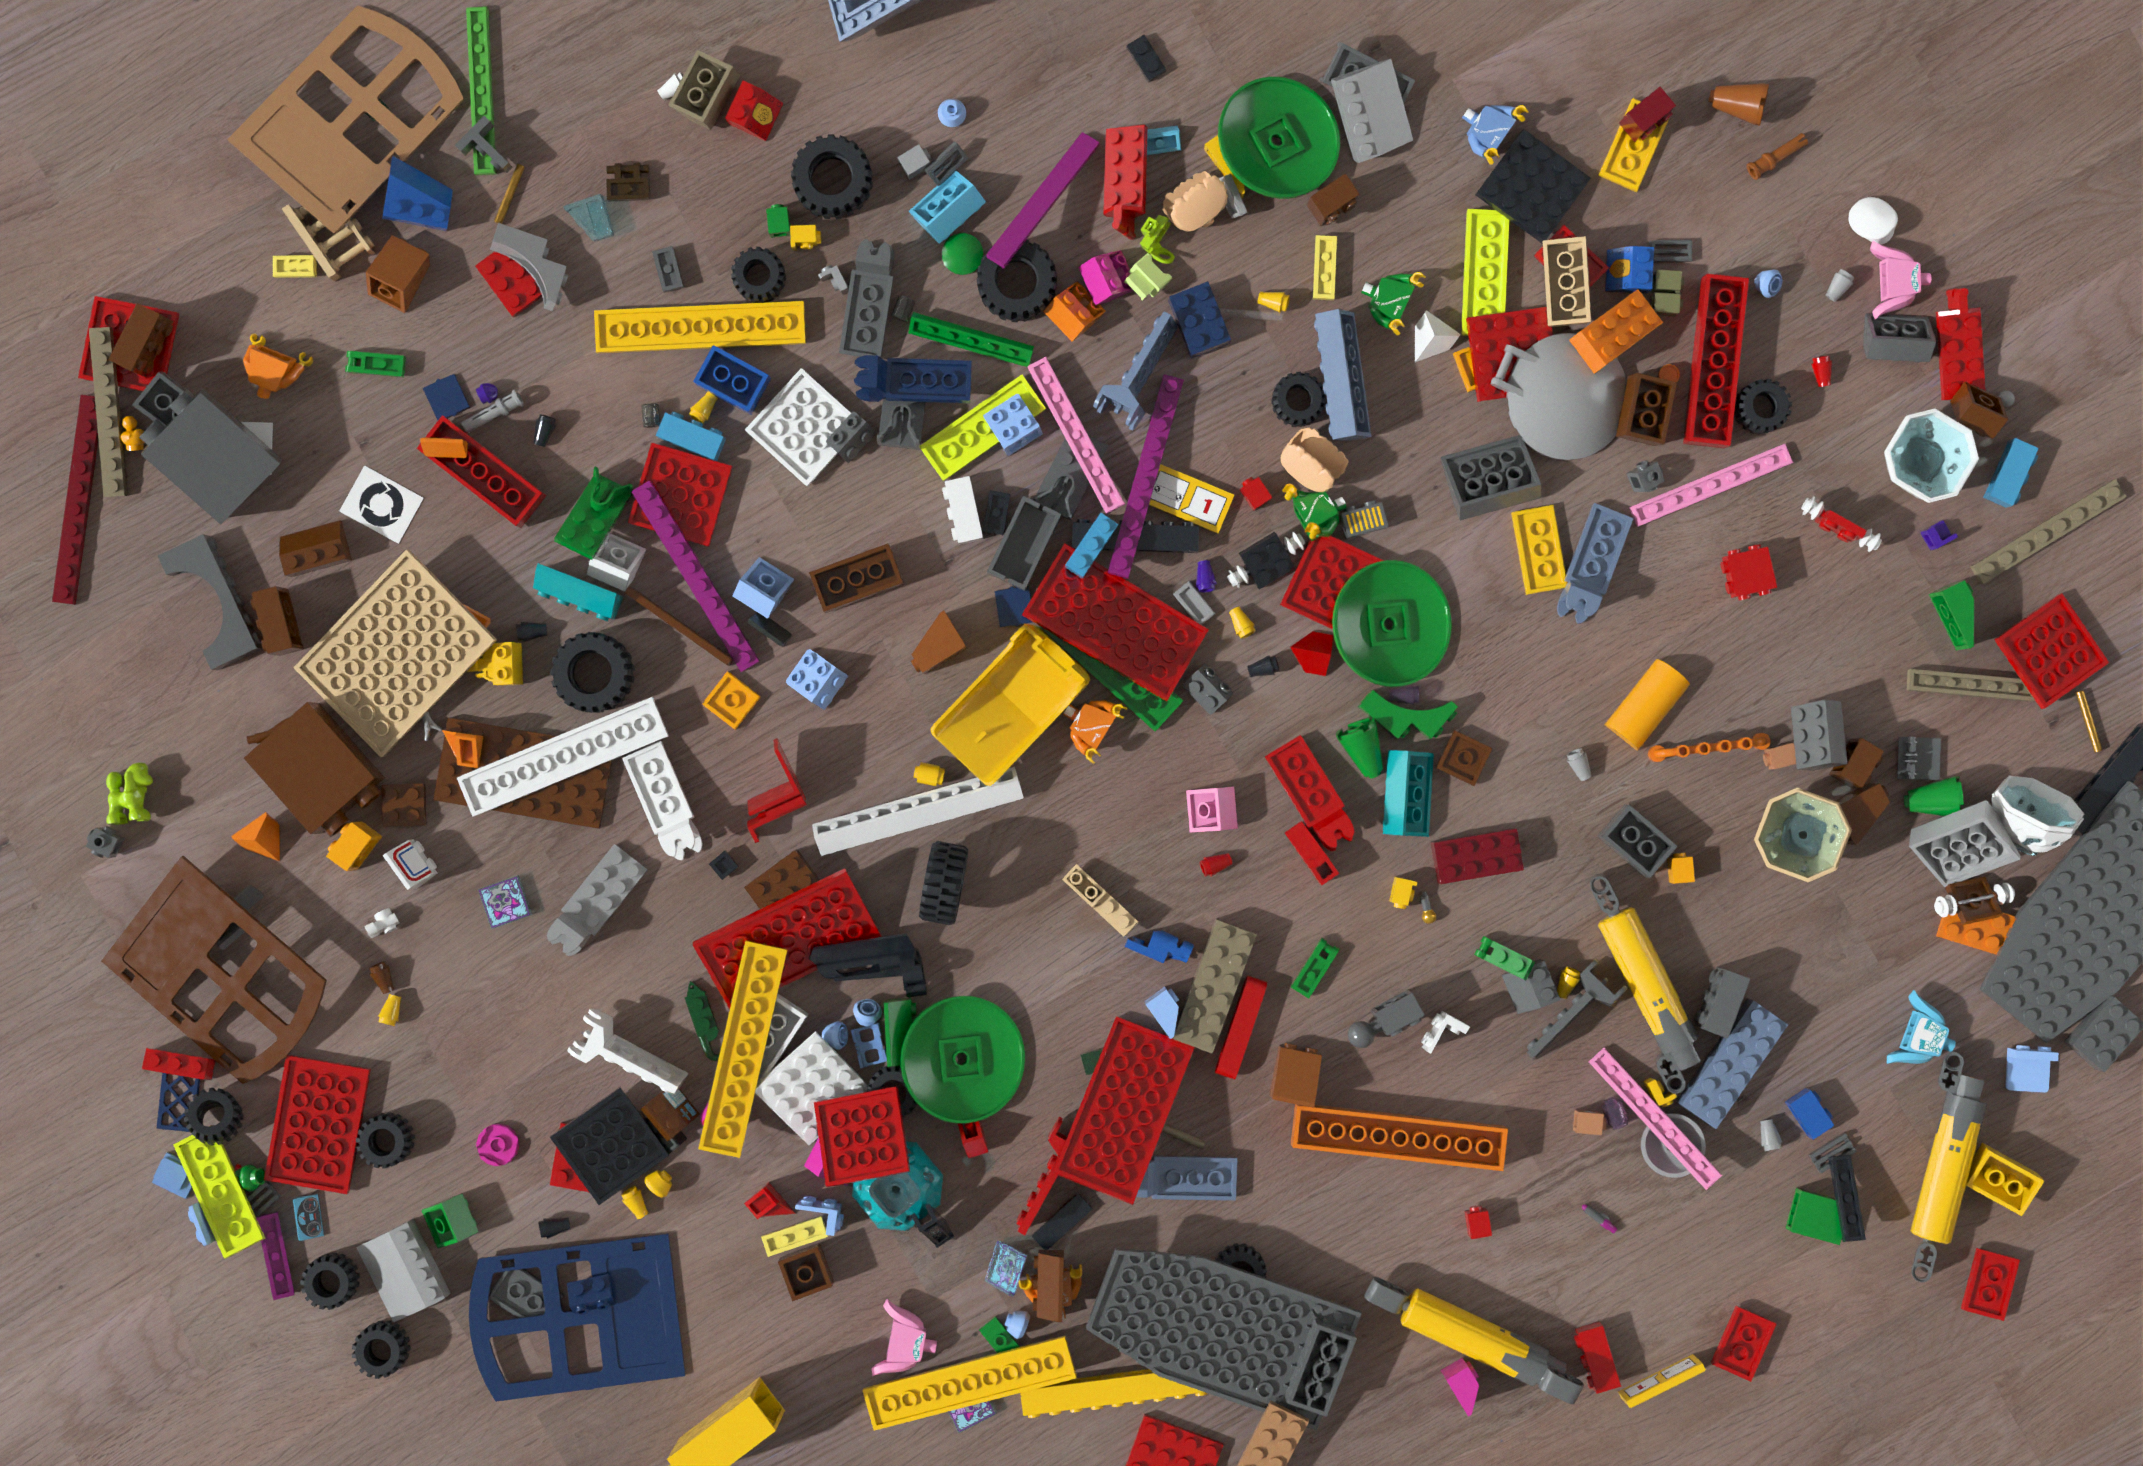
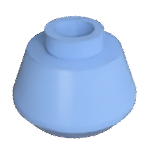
M957 99L943 101L938 108L939 120L947 127L961 125L966 118L964 104Z
M1775 269L1762 271L1755 278V287L1764 297L1771 298L1781 289L1782 276Z
M871 999L860 1000L853 1008L857 1022L863 1026L873 1025L882 1015L880 1005Z
M841 1021L831 1023L822 1031V1038L832 1048L841 1050L848 1041L847 1027Z
M1027 1311L1009 1313L1004 1324L1008 1326L1007 1331L1016 1339L1022 1338L1027 1329L1030 1315Z

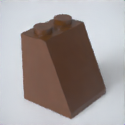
M1868 783L1867 786L1858 788L1835 800L1839 802L1852 829L1847 844H1858L1890 803L1888 799L1889 793L1885 786H1881L1880 783Z

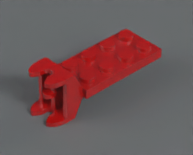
M1301 735L1265 756V759L1308 828L1313 827L1318 839L1327 850L1336 851L1337 840L1341 838L1349 842L1352 841L1354 827L1347 814L1342 810L1345 805Z
M1058 1117L1048 1135V1141L1057 1155L1052 1154L1047 1163V1173L1041 1174L1037 1181V1191L1031 1192L1026 1205L1028 1207L1026 1211L1022 1209L1017 1218V1232L1023 1235L1027 1233L1058 1176L1053 1171L1067 1139V1136L1058 1132L1063 1122L1061 1117Z

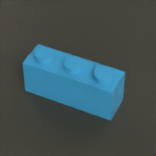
M672 411L670 415L665 412L656 433L659 439L710 460H718L726 438L721 436L723 432L712 427L709 431L702 428L703 424L698 421L691 420V422L683 420L684 416Z
M2017 438L2008 440L1983 498L2005 508L2016 505L2021 497L2020 489L2029 479L2028 471L2037 461L2038 455L2036 453L2039 448Z
M1100 513L1065 564V568L1083 579L1117 529L1118 524L1103 513Z

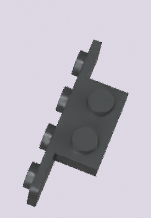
M249 885L233 899L250 913L249 909L262 899L264 895L254 886ZM233 922L217 942L218 947L222 950L226 949L245 931Z

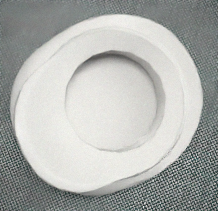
M1875 197L1859 200L1851 208L1848 218L1849 224L1855 233L1881 245L1887 243L1892 238L1898 222L1896 211L1887 202Z

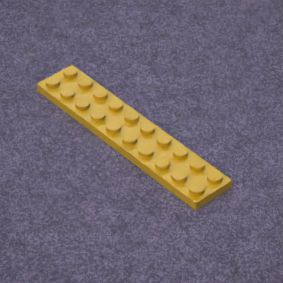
M804 301L594 310L597 354L712 348L713 345L718 348L806 344Z
M745 941L698 1147L699 1150L737 1158L741 1156L787 949Z
M1061 1336L865 1387L862 1391L873 1430L875 1431L1076 1379L1077 1375L1066 1336Z

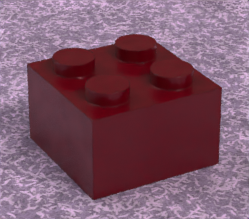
M1660 86L1631 109L1619 124L1634 142L1640 138L1643 141L1653 133L1657 126L1661 127L1673 115L1671 111L1676 105Z

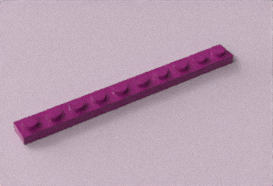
M1163 375L1109 566V574L1129 578L1184 379Z
M648 481L631 491L739 670L742 672L759 662V658L653 483Z

